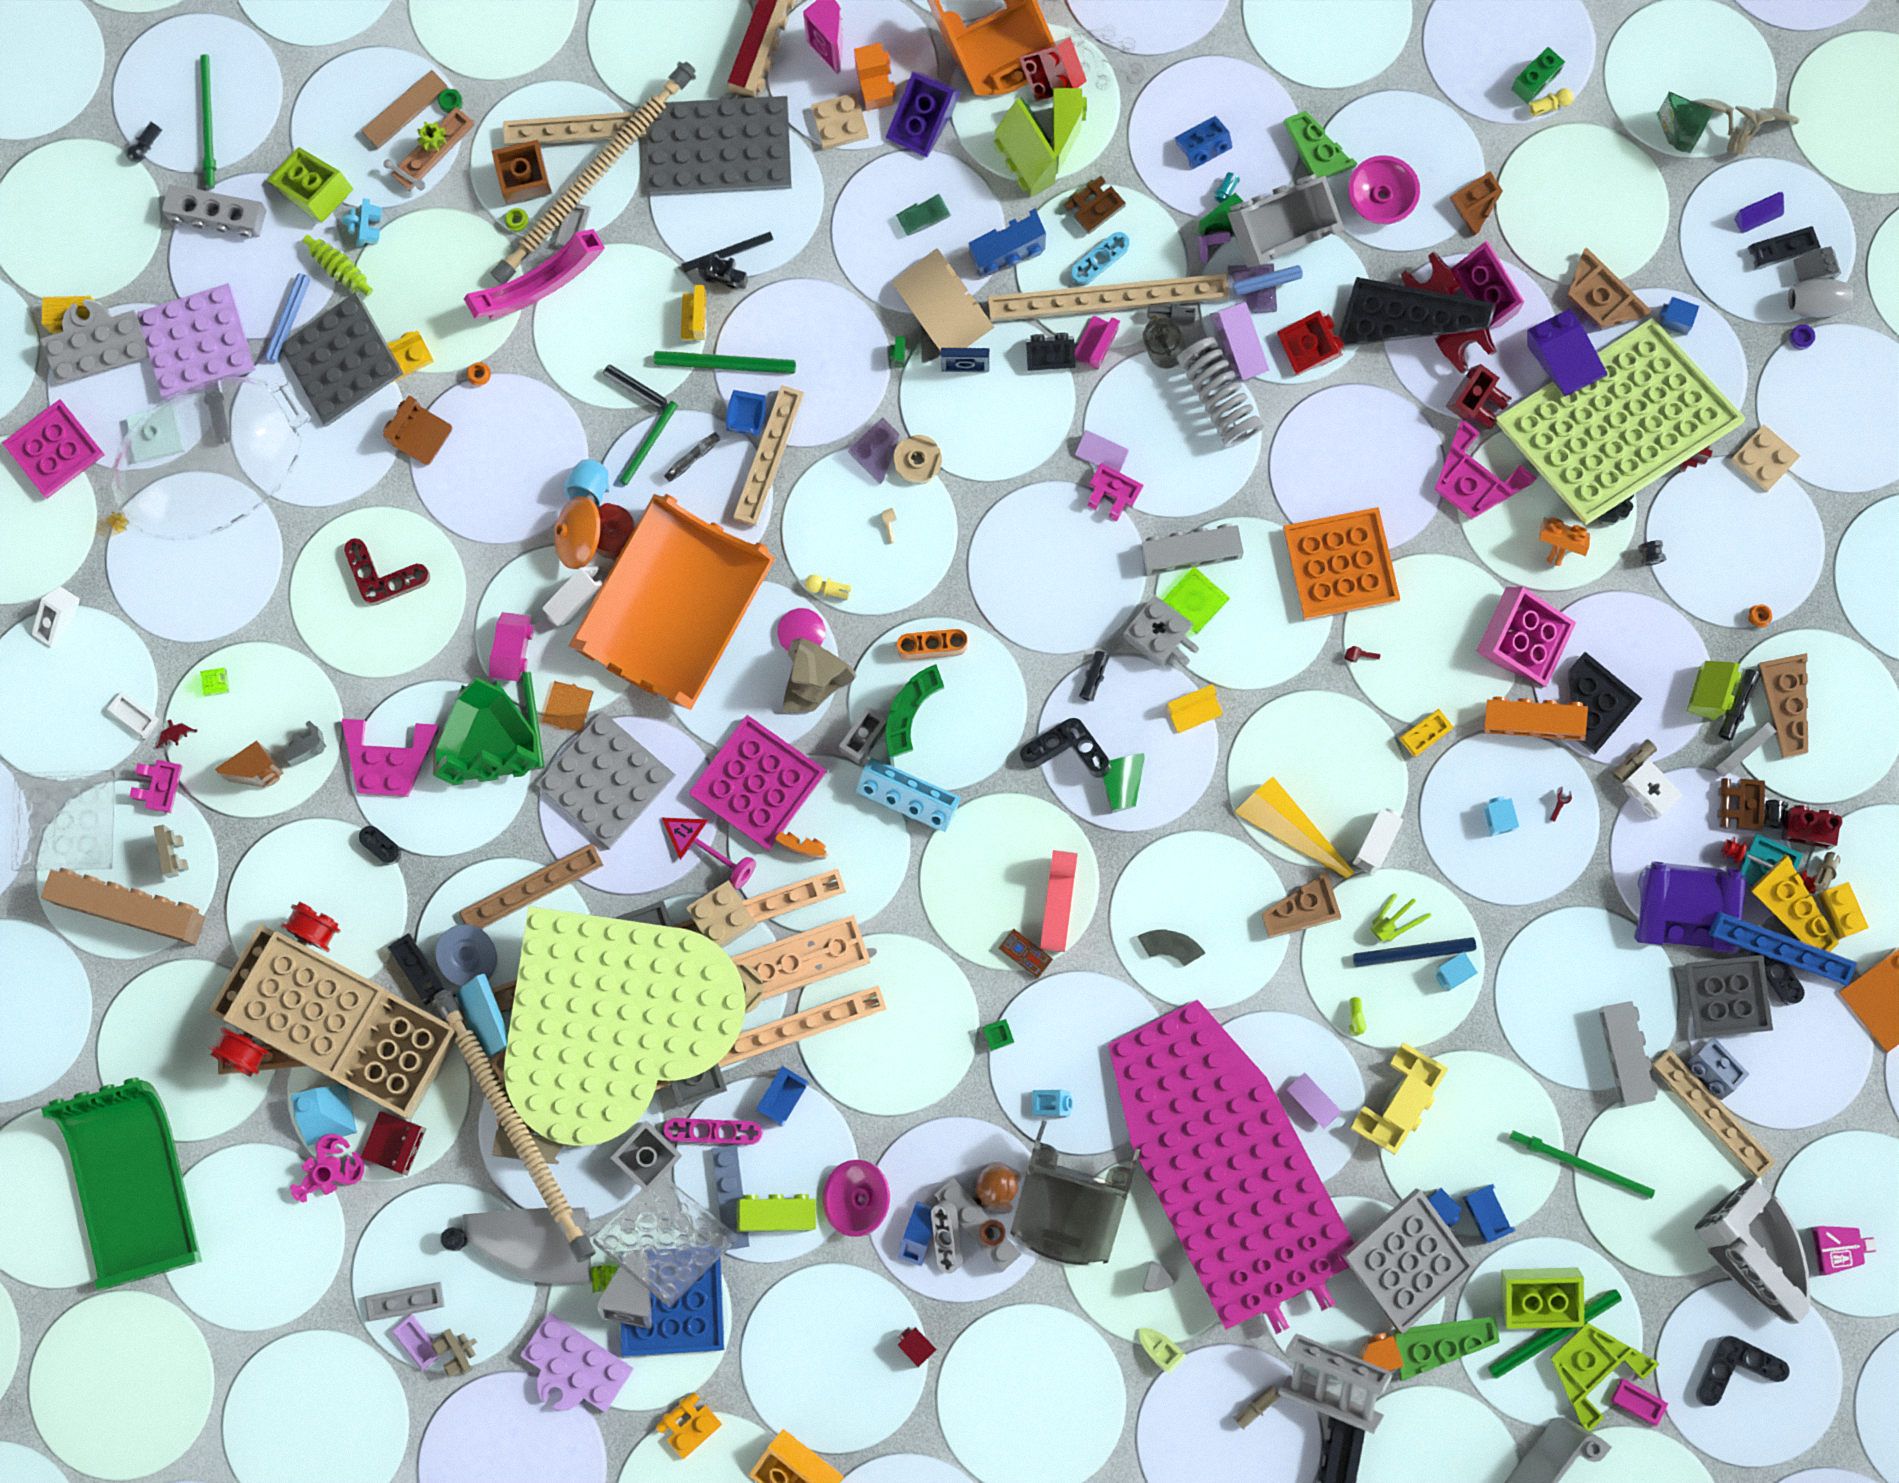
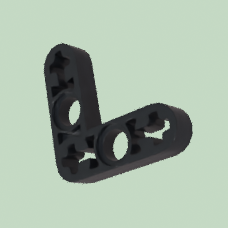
M1069 718L1026 744L1020 751L1023 765L1030 769L1039 767L1071 747L1093 777L1102 778L1111 770L1107 755L1078 718ZM1072 727L1077 729L1080 737L1076 738L1075 734L1069 729ZM1055 738L1059 740L1056 747L1049 748L1046 746L1047 741ZM1090 743L1093 745L1092 749L1088 752H1081L1079 750L1082 744ZM1040 746H1042L1044 753L1039 749ZM1032 753L1036 757L1032 759L1028 757V754ZM1094 757H1096L1100 764H1103L1102 768L1095 766Z
M1723 1336L1718 1340L1699 1382L1696 1398L1702 1405H1717L1722 1399L1736 1364L1772 1382L1785 1381L1789 1377L1790 1369L1784 1360L1735 1336ZM1732 1341L1735 1351L1727 1354L1726 1359H1731L1729 1364L1726 1360L1718 1359L1717 1357L1718 1355H1725L1727 1349L1723 1345ZM1751 1351L1756 1352L1760 1358L1758 1365L1754 1367L1750 1366L1746 1360L1747 1354ZM1717 1363L1724 1365L1726 1373L1722 1378H1716L1713 1375L1712 1369ZM1765 1363L1771 1366H1777L1779 1364V1369L1783 1372L1782 1375H1776L1774 1377V1372L1772 1370L1764 1368L1762 1372L1761 1369L1764 1367ZM1708 1378L1713 1382L1721 1383L1720 1387L1714 1385L1712 1389V1394L1715 1395L1714 1399L1706 1401V1395L1703 1394V1391L1709 1390L1712 1383L1707 1382Z

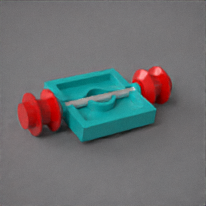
M1759 834L1754 835L1748 851H1746V842L1743 841L1741 844L1735 843L1734 836L1731 840H1725L1720 851L1724 854L1723 859H1726L1728 856L1732 857L1733 864L1743 860L1740 871H1742V875L1746 876V885L1751 887L1785 854L1789 856L1796 871L1803 854ZM1804 869L1798 874L1809 894H1815L1817 890L1815 889L1814 881L1817 874L1810 877L1807 875V869Z

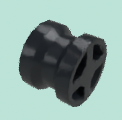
M1662 540L1649 541L1638 546L1639 552L1643 555L1641 560L1643 566H1652L1667 560L1666 555L1662 552Z

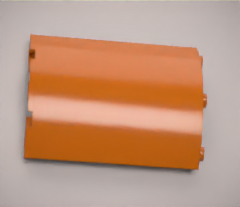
M654 494L568 646L593 662L596 660L605 665L606 670L655 696L657 694L668 698V702L691 711L772 566L775 557L768 553L769 548L759 542L752 544L724 532V528L714 522L709 524L679 506L677 504L678 500L671 495L665 494L660 496Z

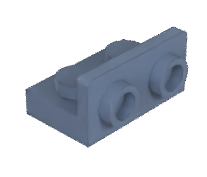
M1715 1037L1710 1039L1695 1056L1686 1062V1065L1693 1074L1720 1100L1733 1093L1750 1075Z

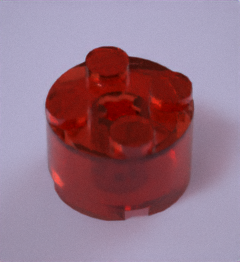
M604 503L602 506L597 507L600 517V536L596 552L605 558L618 557L636 525L632 516L625 508L616 504ZM615 528L616 530L615 533L607 532L609 529L613 530Z

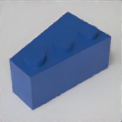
M1036 208L1029 211V217L1019 222L1016 219L1009 221L1010 226L998 232L994 229L968 243L969 253L979 276L984 274L987 276L992 275L999 268L1015 266L1022 259L1038 257L1045 251L1046 231Z

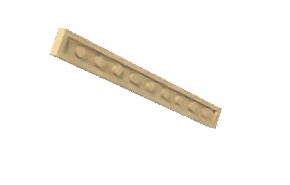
M1227 274L994 295L988 296L990 322L1144 308L1149 305L1165 306L1228 300L1229 291Z

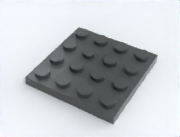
M356 292L284 341L281 347L325 426L331 425L404 374L361 296Z

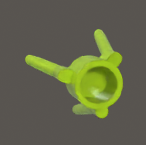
M1394 893L1379 915L1372 921L1374 925L1370 927V930L1381 942L1384 943L1387 939L1391 942L1398 935L1430 918L1432 914L1427 913L1394 931L1397 928L1394 922L1416 902V899L1412 898L1390 919L1387 916L1383 919L1397 898V894Z

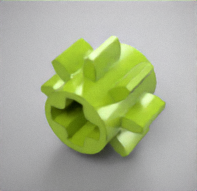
M425 121L424 126L421 129H417L418 134L421 136L417 138L418 144H424L427 152L430 149L439 151V147L442 144H446L445 138L442 137L446 134L444 128H439L437 121L433 124Z

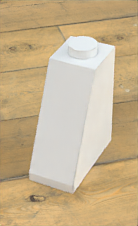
M602 566L579 568L545 604L542 609L547 613L546 616L551 623L557 626L569 625L591 606L608 576V573Z
M1386 808V810L1380 809L1352 865L1373 876L1380 869L1403 822V819L1399 818V813L1389 808Z

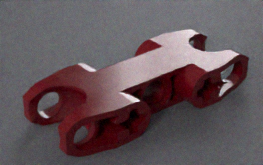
M1436 252L1428 255L1433 272L1427 282L1419 283L1409 271L1401 273L1404 285L1407 287L1454 295V293L1463 288L1455 272ZM1489 329L1438 335L1435 337V341L1442 354L1462 374L1469 371L1464 357L1465 349L1469 344L1477 342L1491 356L1497 352Z

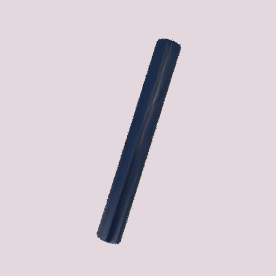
M1474 937L1360 952L1353 954V964L1355 967L1471 952L1476 950L1477 944Z

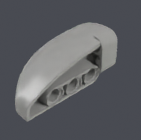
M1756 1178L1749 1179L1713 1206L1695 1225L1694 1230L1709 1247L1707 1250L1708 1255L1752 1298L1785 1323L1799 1324L1810 1309L1809 1271L1801 1239L1781 1201L1776 1196L1771 1197Z

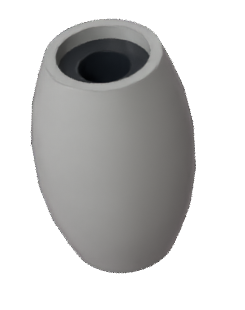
M1817 278L1805 280L1790 286L1787 295L1788 308L1790 312L1806 317L1838 315L1851 309L1853 289L1851 284L1837 279Z

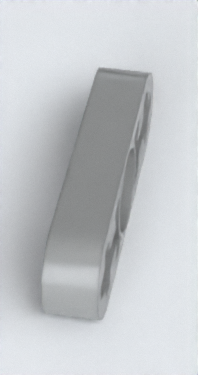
M1769 722L1766 723L1715 769L1725 777L1769 739L1776 730Z
M943 1200L932 1208L931 1218L937 1265L943 1272L951 1274L962 1265L963 1256L957 1209L950 1201ZM942 1232H947L951 1236L952 1242H947L943 1238Z

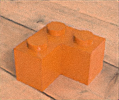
M881 42L853 49L855 70L866 111L894 105L893 96H896L897 93L894 81L889 82L888 75L891 74L888 50L883 51Z

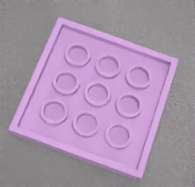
M229 283L137 312L163 400L203 388L207 383L213 381L222 382L256 371L232 287Z

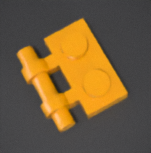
M695 1392L691 1393L687 1398L684 1396L679 1401L680 1404L670 1413L666 1412L661 1417L662 1420L655 1426L661 1434L668 1428L674 1432L667 1441L683 1460L723 1425L707 1405L699 1411L693 1406L700 1400V1397ZM688 1412L692 1418L680 1427L676 1421Z

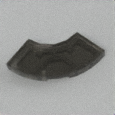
M714 432L701 440L688 454L678 460L664 477L668 482L677 479L690 469V466L700 457L703 458L720 441L721 437Z
M1158 929L1137 936L1149 958L1159 955L1170 956L1178 960L1183 967L1206 954L1195 940L1176 931Z

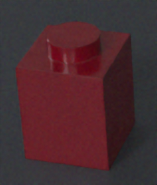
M908 1327L897 1337L900 1340L897 1346L918 1368L937 1350L917 1327L913 1330Z

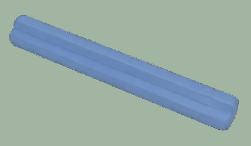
M297 274L265 353L266 360L270 362H278L282 353V343L288 338L310 283V278L305 274Z

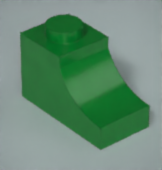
M1236 192L1199 221L1198 231L1202 236L1215 231H1227L1235 236L1227 213L1231 212V206L1244 202Z

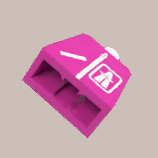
M1836 1226L1811 1227L1819 1276L1831 1275L1864 1265V1254L1874 1253L1877 1250L1874 1237L1861 1238L1859 1228Z

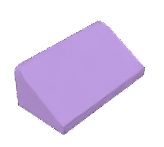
M1085 430L1075 456L1097 466L1102 463L1120 472L1129 455V449Z

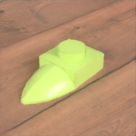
M1149 1328L1139 1329V1337L1145 1351L1169 1375L1186 1357V1354L1161 1332Z

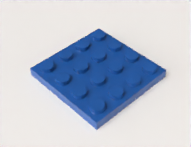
M721 1247L641 1251L647 1254L646 1257H648L652 1325L650 1329L621 1323L622 1356L724 1351ZM631 1252L618 1253V1266L621 1265L627 1253L631 1254Z

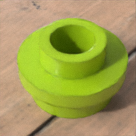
M513 208L505 215V224L511 231H522L529 223L528 215L523 209ZM515 218L521 219L518 224L513 223V220Z

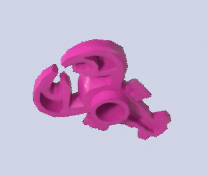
M331 1133L323 1135L317 1140L315 1147L317 1162L315 1163L313 1158L309 1157L302 1165V1169L308 1173L300 1185L292 1184L290 1187L291 1195L296 1201L307 1202V1194L319 1188L322 1189L324 1195L334 1192L338 1187L332 1183L333 1181L345 1185H354L362 1179L365 1172L364 1162L357 1152L353 1151L351 1153L355 1159V1164L353 1165L350 1162L351 1158L347 1156L344 1173L341 1172L340 1158L327 1156V1153L339 1154L344 1152L342 1148L336 1147L337 1144H341L348 1149L350 1145L345 1138Z

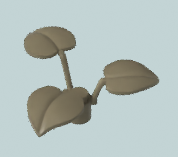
M1708 98L1697 99L1689 104H1698L1710 110L1727 114L1729 117L1727 135L1730 136L1727 150L1742 155L1746 153L1748 143L1752 141L1753 135L1761 123L1775 119L1794 121L1795 124H1798L1800 121L1798 117L1777 108L1762 107L1760 110H1753L1746 106H1735V109L1747 119L1743 127L1736 126L1735 130H1733L1734 107L1720 100ZM1750 121L1754 124L1751 132L1748 129Z

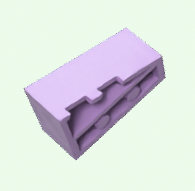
M1246 302L1237 303L1210 313L1220 337L1223 351L1231 363L1229 364L1230 371L1235 373L1234 378L1237 377L1238 381H1243L1270 371Z

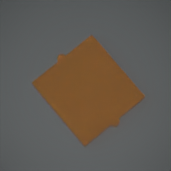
M554 681L542 721L559 726L561 730L567 728L582 732L594 691L577 687L575 683L569 685Z

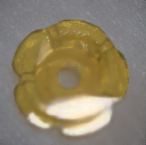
M111 511L112 515L106 518L118 534L123 530L127 531L126 525L129 523L121 512L115 514Z

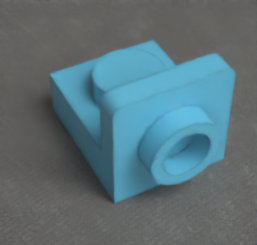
M1033 1090L1032 1115L1070 1117V1111L1073 1108V1099L1070 1091Z

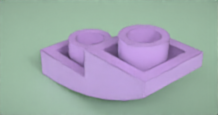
M1305 1072L1286 1089L1323 1129L1342 1113Z

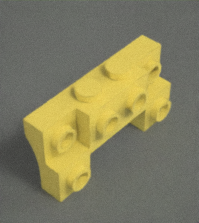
M1405 1042L1400 1045L1389 1065L1406 1076L1383 1114L1379 1116L1364 1106L1349 1128L1392 1155L1397 1154L1410 1131L1415 1132L1423 1119L1419 1118L1424 1109L1428 1111L1436 1099L1432 1095L1449 1069Z

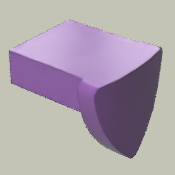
M1229 232L1197 237L1201 263L1208 262L1207 245L1230 242Z

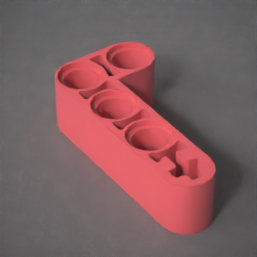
M1053 850L1040 946L1042 950L1065 952L1078 853Z

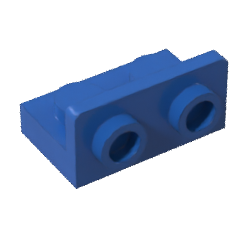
M1216 115L1175 137L1177 146L1188 157L1189 166L1192 169L1233 148L1230 131Z

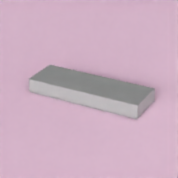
M441 1282L364 1296L368 1322L445 1307Z

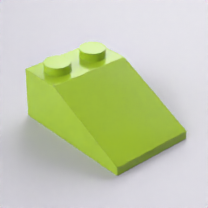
M1054 88L1053 151L1057 156L1056 174L1059 173L1081 131L1082 121H1086L1087 97H1082V88Z
M300 147L267 179L269 184L305 213L321 223L354 190L341 171Z

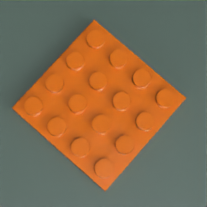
M1379 507L1283 526L1304 621L1400 602L1401 599Z

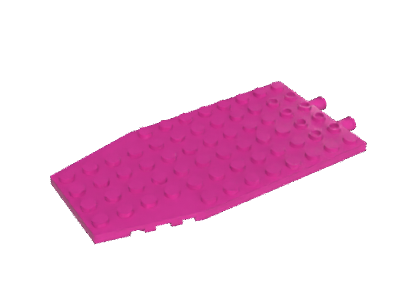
M1198 999L1109 1043L1108 1048L1131 1147L1225 1331L1263 1313V1315H1267L1277 1335L1282 1332L1281 1327L1283 1331L1290 1328L1279 1308L1281 1303L1307 1290L1312 1291L1321 1308V1312L1326 1310L1328 1306L1330 1308L1336 1305L1325 1283L1340 1272L1350 1268L1342 1254L1354 1242L1264 1073Z

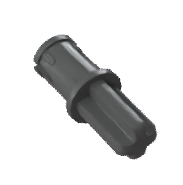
M1171 304V307L1149 305L1147 317L1155 320H1167L1169 323H1173V321L1194 323L1196 315L1194 312L1196 309L1174 307V304Z

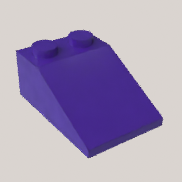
M912 71L885 138L924 157H928L949 121L962 91L922 72Z
M1570 308L1527 329V347L1565 397L1607 376V371L1583 325Z

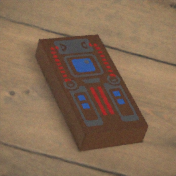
M1014 928L998 948L1037 979H1039L1053 960L1052 957Z

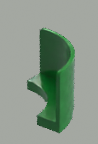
M937 664L929 666L914 675L897 694L891 705L886 726V743L889 762L893 767H895L894 757L914 751L911 741V729L918 709L930 696L945 689Z

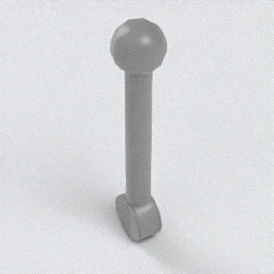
M389 159L383 162L385 168H391L414 183L418 190L422 191L425 189L426 185L423 180L414 179L393 165Z

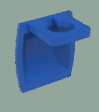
M733 390L727 408L726 431L758 437L765 417L766 395Z

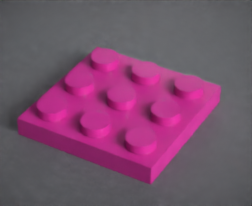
M61 399L2 442L46 499L105 456L100 447Z

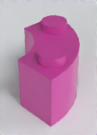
M507 612L501 613L496 622L495 639L490 654V678L519 681L521 673H526L528 659L525 657L528 640H532L534 634V626L530 625L531 616Z

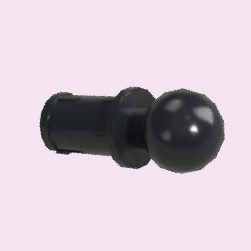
M150 121L140 136L135 137L138 143L127 148V159L133 163L141 162L145 157V148L151 150L150 146L163 130Z

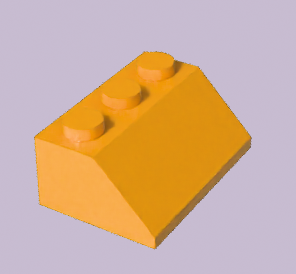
M782 1429L748 1475L757 1483H840L844 1478L836 1469L827 1464L785 1429Z

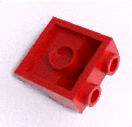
M1321 310L1277 331L1295 374L1298 376L1319 365L1324 366L1343 356L1341 349L1345 348L1339 335L1334 336L1331 329L1335 327L1334 322L1329 314L1325 315Z

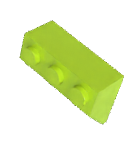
M1578 1267L1501 1269V1296L1507 1329L1584 1327V1276Z

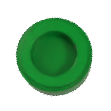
M445 89L440 93L438 103L442 111L449 114L455 107L462 108L463 99L457 90Z

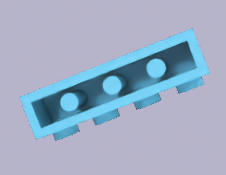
M873 757L870 758L864 767L855 791L867 799H872L889 809L901 812L911 819L921 821L943 832H946L950 826L961 800V797Z

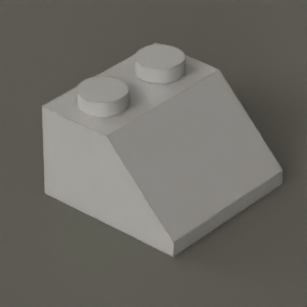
M646 1120L613 1154L611 1159L648 1193L683 1155Z

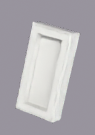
M123 691L116 696L106 709L145 740L161 722L159 718Z

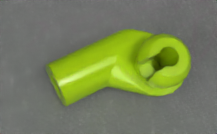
M1352 997L1349 999L1351 1021L1349 1031L1353 1036H1359L1365 1033L1367 1024L1363 1014L1362 999Z

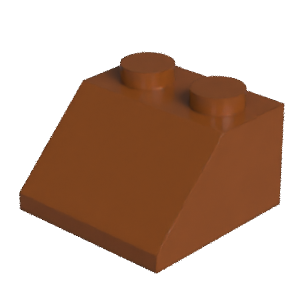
M257 740L215 768L217 773L229 782L258 787L272 786L280 780L279 776L284 774L268 749Z

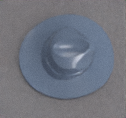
M461 924L451 927L442 934L436 946V960L443 975L452 983L463 987L481 974H485L487 981L490 979L497 965V952L493 941L486 932L473 925Z

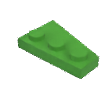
M1307 111L1284 119L1283 124L1310 175L1316 174V177L1325 175L1327 179L1357 166L1358 163L1353 158L1350 159L1342 151L1343 148L1337 142L1334 143L1325 134V130Z

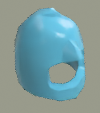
M593 459L581 460L566 478L564 486L566 496L571 500L577 496L587 497L591 493L595 498L594 503L598 509L604 492H610L607 468Z

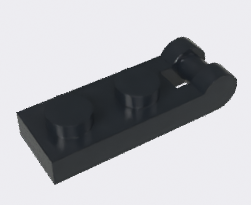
M1813 226L1748 246L1749 253L1754 256L1756 270L1806 255L1821 248ZM1768 249L1770 255L1764 257L1762 251Z
M410 933L388 946L425 1005L432 1002V998L438 992L446 990ZM430 980L433 986L425 990L422 985Z

